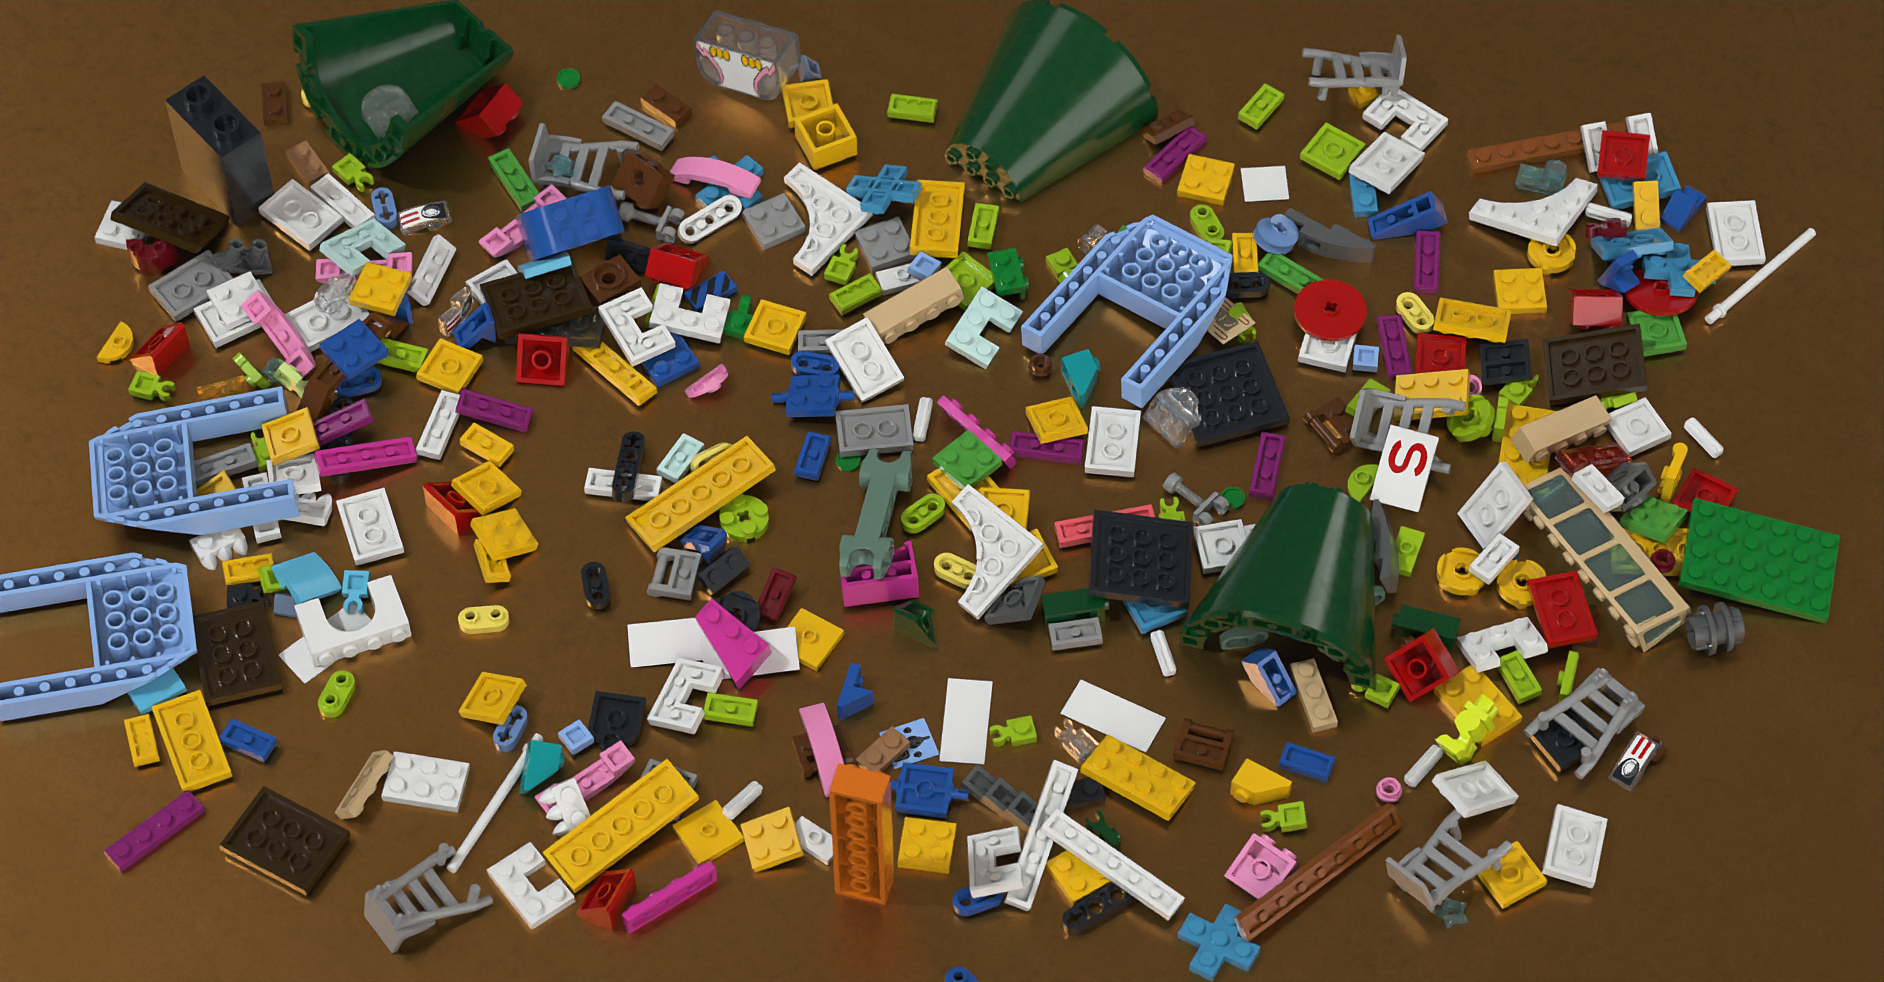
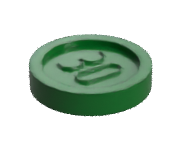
M563 69L557 74V83L563 89H574L580 83V75L575 69Z
M839 453L836 457L838 468L845 472L856 470L861 463L860 455L840 457Z
M1228 487L1222 491L1221 496L1230 503L1228 510H1238L1245 504V494L1240 488Z

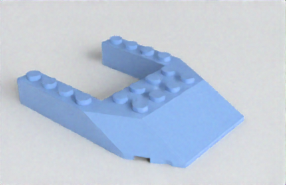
M1155 215L1146 217L1141 222L1127 225V229L1116 234L1114 231L1106 234L1021 326L1022 345L1038 354H1044L1099 294L1165 328L1166 330L1121 378L1122 398L1140 408L1144 407L1200 343L1225 300L1233 259L1232 254Z
M282 386L138 413L128 418L129 422L119 428L114 426L107 430L104 435L90 440L89 453L94 518L96 520L144 529L204 535L299 517L298 496L292 479L203 496L197 495L193 442L262 429L261 424L288 415V404Z
M127 553L1 574L0 613L87 598L95 667L0 683V721L106 703L151 682L196 654L197 645L187 566L176 562L168 563L166 560L156 558V560L144 558L142 554Z

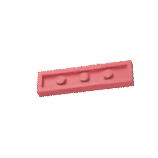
M1152 504L1112 511L1155 517ZM1093 515L1054 522L1059 547L1063 548L1090 543Z

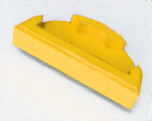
M120 321L98 354V362L109 364L110 361L120 358L124 359L131 353L134 340L133 333L127 324Z

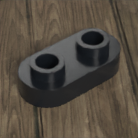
M1261 272L1230 273L1226 297H1262L1269 291L1270 280L1267 275Z
M589 562L581 570L585 600L589 607L602 609L609 604L611 599L606 569L599 562Z

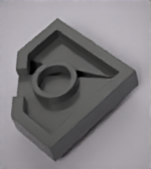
M1043 577L1020 578L1013 583L1014 589L1003 597L1000 595L988 608L984 617L986 622L992 625L1031 620L1046 584Z

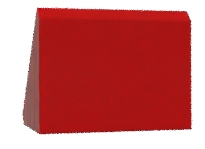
M176 323L160 326L130 358V361L150 374L161 377L190 346L184 324Z
M519 333L516 382L564 386L570 360L568 338Z
M452 481L425 482L423 490L426 505L458 536L471 527L470 524L473 518L482 516L451 486Z
M622 869L601 873L576 914L587 921L613 931L637 890L634 871L632 869Z

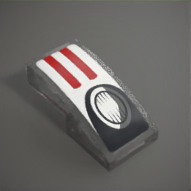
M446 201L426 203L397 213L401 232L405 236L425 227L433 231L452 222Z
M469 285L450 298L451 308L438 317L440 332L445 337L453 333V330L464 321L472 307L473 295Z
M1637 731L1613 768L1609 779L1631 792L1644 774L1646 766L1658 751L1660 744Z

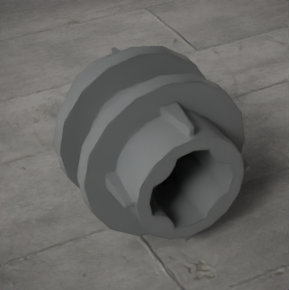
M1717 602L1711 613L1706 605H1701L1697 608L1696 613L1687 615L1686 634L1692 649L1697 651L1704 650L1705 654L1710 656L1716 653L1717 645H1720L1721 649L1726 653L1733 650L1734 644L1743 643L1745 627L1738 608H1727L1723 602Z

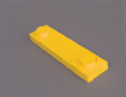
M592 332L573 344V351L638 406L657 393V387Z

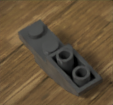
M1290 207L1285 212L1284 216L1291 219L1297 226L1299 232L1298 246L1321 256L1341 261L1372 263L1374 260L1376 245L1370 240L1352 233L1348 228L1341 227L1335 223L1331 229H1328L1324 224L1317 223L1306 217L1302 212H1297Z

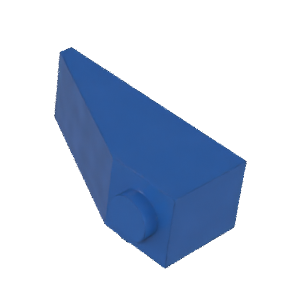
M1432 191L1367 219L1373 240L1416 234V230L1431 231L1448 223L1444 206Z

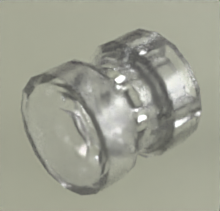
M1096 224L1088 230L1087 235H1083L1077 240L1078 247L1087 255L1108 232L1102 226Z

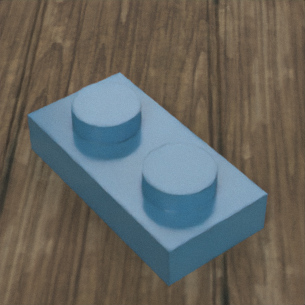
M1349 174L1353 217H1372L1377 215L1378 207L1375 186Z

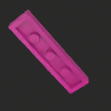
M944 395L939 399L937 403L942 410L966 431L970 430L1002 459L1004 465L1011 470L1017 464L1012 456L1015 452L1005 443L1002 445L998 444L995 441L997 436L988 428L985 430L981 429L978 426L980 421L971 413L965 415L962 412L963 406L954 398L949 401Z
M405 437L315 451L314 458L319 476L323 477L415 463L417 455L412 438Z
M711 861L699 864L689 874L682 878L674 879L666 888L651 893L643 902L628 907L622 914L624 928L630 934L716 882L715 866Z

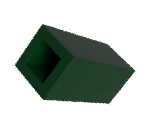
M1088 588L1041 595V611L1045 629H1048V624L1095 617H1098L1099 621H1105V611L1109 610L1108 598L1088 596Z
M1401 604L1399 613L1394 612L1391 627L1395 628L1394 638L1402 640V637L1407 638L1411 635L1416 639L1434 628L1447 651L1453 652L1461 618Z

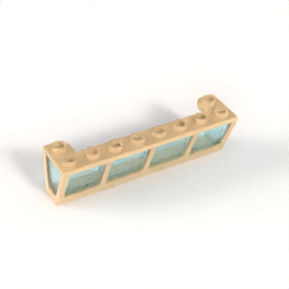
M1569 464L1525 484L1524 487L1533 497V500L1522 512L1529 522L1533 520L1540 530L1546 529L1549 533L1547 537L1555 548L1561 547L1564 551L1562 555L1570 566L1576 565L1579 569L1577 573L1585 584L1590 582L1594 587L1592 591L1600 602L1605 600L1610 606L1607 609L1616 621L1620 618L1625 624L1623 629L1627 633L1626 638L1634 648L1639 646L1645 652L1686 622L1687 615L1692 614L1690 607L1608 511L1604 514L1571 480L1575 471Z

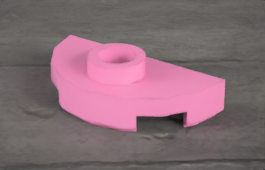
M720 364L686 388L685 392L688 398L718 390L721 387L720 383L729 374L725 365Z

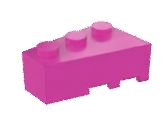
M911 540L905 542L903 547L894 550L891 566L883 579H874L873 567L867 564L856 566L849 577L840 576L844 607L919 597L918 576Z
M712 598L695 616L703 634L721 660L736 687L740 690L771 655L772 651L769 644Z

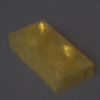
M244 375L196 388L200 402L249 393Z

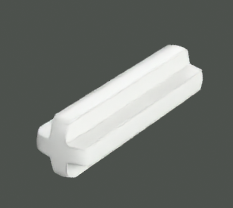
M1591 202L1587 204L1585 210L1586 216L1602 221H1607L1609 218L1626 220L1627 227L1630 226L1632 221L1631 213Z
M920 398L912 433L913 440L923 442L926 439L933 406L931 398Z
M1692 417L1685 422L1684 428L1713 458H1717L1723 453V446L1696 418Z
M1162 630L1153 631L1150 639L1162 673L1165 677L1173 676L1176 674L1177 668L1165 634Z
M1432 745L1404 777V782L1410 787H1415L1440 760L1443 750L1437 745Z
M752 781L723 807V815L729 820L734 819L762 793V785L758 784L757 781Z

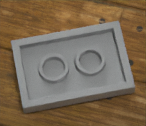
M207 250L150 284L148 288L154 298L172 319L177 322L192 313L194 308L210 301L207 290L234 278L227 270L215 267L213 254Z
M908 404L835 411L840 457L867 455L872 448L879 449V454L914 450Z

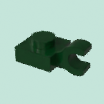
M1097 810L1095 812V817L1099 820L1098 822L1093 823L1089 818L1085 819V827L1089 831L1093 832L1095 836L1118 852H1121V836L1116 829H1111L1105 823V817L1101 811Z

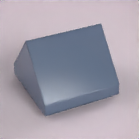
M801 55L798 65L801 83L822 80L819 63L805 55Z
M275 593L273 613L297 618L294 607L296 603L291 593Z

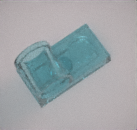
M1549 160L1546 162L1544 169L1520 164L1515 188L1550 196L1564 189L1567 178V166L1558 160Z

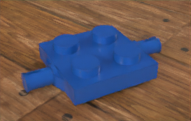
M839 374L792 376L790 387L786 393H772V403L786 402V417L835 416L836 407L840 401H855V391H840L841 379Z
M903 762L902 771L897 781L891 780V791H896L897 797L895 812L947 818L948 807L952 798L968 801L969 790L954 788L953 768Z

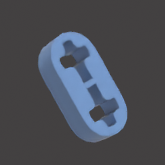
M384 187L375 189L371 194V200L376 220L386 229H393L398 224V216L392 192ZM384 197L386 204L381 205L380 198ZM384 213H388L389 220H385Z
M514 706L504 724H498L493 734L494 745L497 750L510 752L516 747L528 725L527 711L523 707ZM519 715L521 720L517 719L514 725H512V718H516ZM509 732L510 740H505L504 742H501L500 738L504 739Z

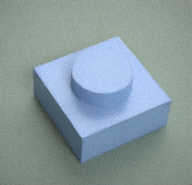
M920 251L909 265L907 273L920 280H924L938 272L941 262Z
M1355 345L1352 370L1377 372L1379 347Z
M580 719L558 732L560 740L572 755L594 743V737Z

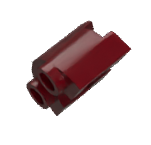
M126 239L131 264L140 270L141 274L149 276L161 275L164 269L168 268L171 264L174 266L177 261L178 255L173 244L157 240L153 245H146L143 243V239Z

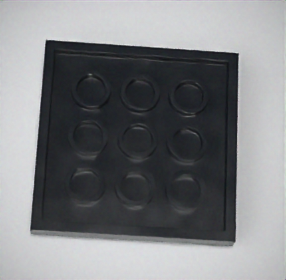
M1258 341L1185 359L1169 377L1196 448L1290 423V416Z
M1094 509L1088 596L1188 609L1190 604L1193 522Z

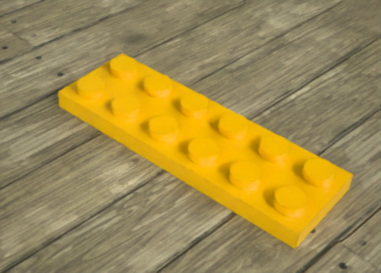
M745 436L625 518L627 523L649 548L656 552L776 471L775 466L748 436Z
M666 759L543 851V854L571 890L576 893L697 802L699 797L671 762Z

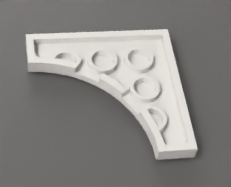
M799 162L784 177V182L799 195L806 206L810 220V229L804 245L793 258V264L812 276L854 235V231L859 230L873 214L861 212L860 201Z
M1575 178L1571 184L1560 192L1530 202L1501 203L1479 199L1469 212V220L1557 246L1597 193L1598 184Z
M967 484L952 501V505L963 515L974 534L977 548V565L975 574L958 603L978 620L1042 550L1044 545L1025 528Z

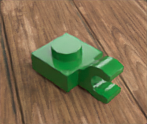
M742 295L738 311L730 310L724 325L723 334L744 339L746 330L753 318V315L749 314L753 306L750 303L752 297Z

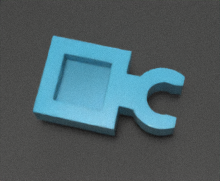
M344 571L342 595L343 597H348L343 604L346 614H349L352 605H358V613H363L364 605L361 598H368L369 596L367 582L371 580L370 571Z

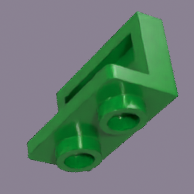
M1016 248L987 252V259L997 296L1019 293L1020 300L1025 299L1026 290H1029V282L1027 276L1022 274V271H1024L1022 256L1018 257Z

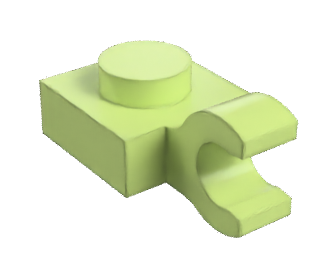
M285 362L281 364L273 375L290 391L294 390L300 398H302L304 388H306L309 381H302L303 377L299 375V371L294 366L288 365Z

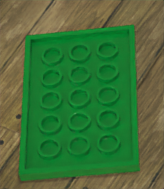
M1694 498L1691 505L1678 586L1825 624L1829 616L1840 535Z

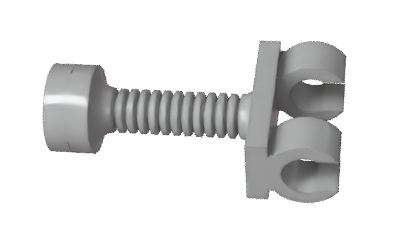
M625 201L622 202L619 209L622 221L629 222L630 219H636L658 226L656 229V239H662L666 243H674L676 239V230L667 226L669 221L675 225H680L685 219L683 217L685 214L683 210L678 208L672 209L671 206H667L662 217L635 210L634 204Z
M1175 472L1170 474L1163 484V488L1170 494L1178 492L1193 505L1197 506L1198 509L1193 513L1192 521L1199 526L1212 524L1214 519L1207 513L1212 507L1222 515L1229 509L1230 503L1224 497L1219 496L1216 491L1204 501L1182 484L1183 478Z

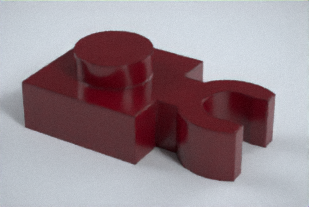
M1609 218L1607 221H1603L1602 224L1587 223L1585 224L1586 238L1602 236V238L1627 237L1626 220Z

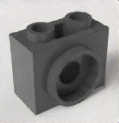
M1622 462L1605 477L1625 497L1622 505L1610 511L1629 510L1642 503L1648 497V491L1658 482L1646 462Z

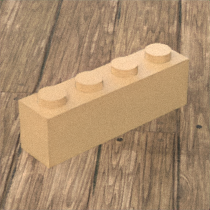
M945 267L863 315L864 319L868 317L882 342L889 344L894 342L900 335L915 330L921 323L936 318L944 310L956 307L964 300L960 285L949 269Z
M1595 395L1520 427L1511 441L1526 463L1534 460L1540 462L1547 458L1550 453H1561L1571 444L1577 446L1586 441L1590 436L1598 437L1606 432V426L1612 418Z

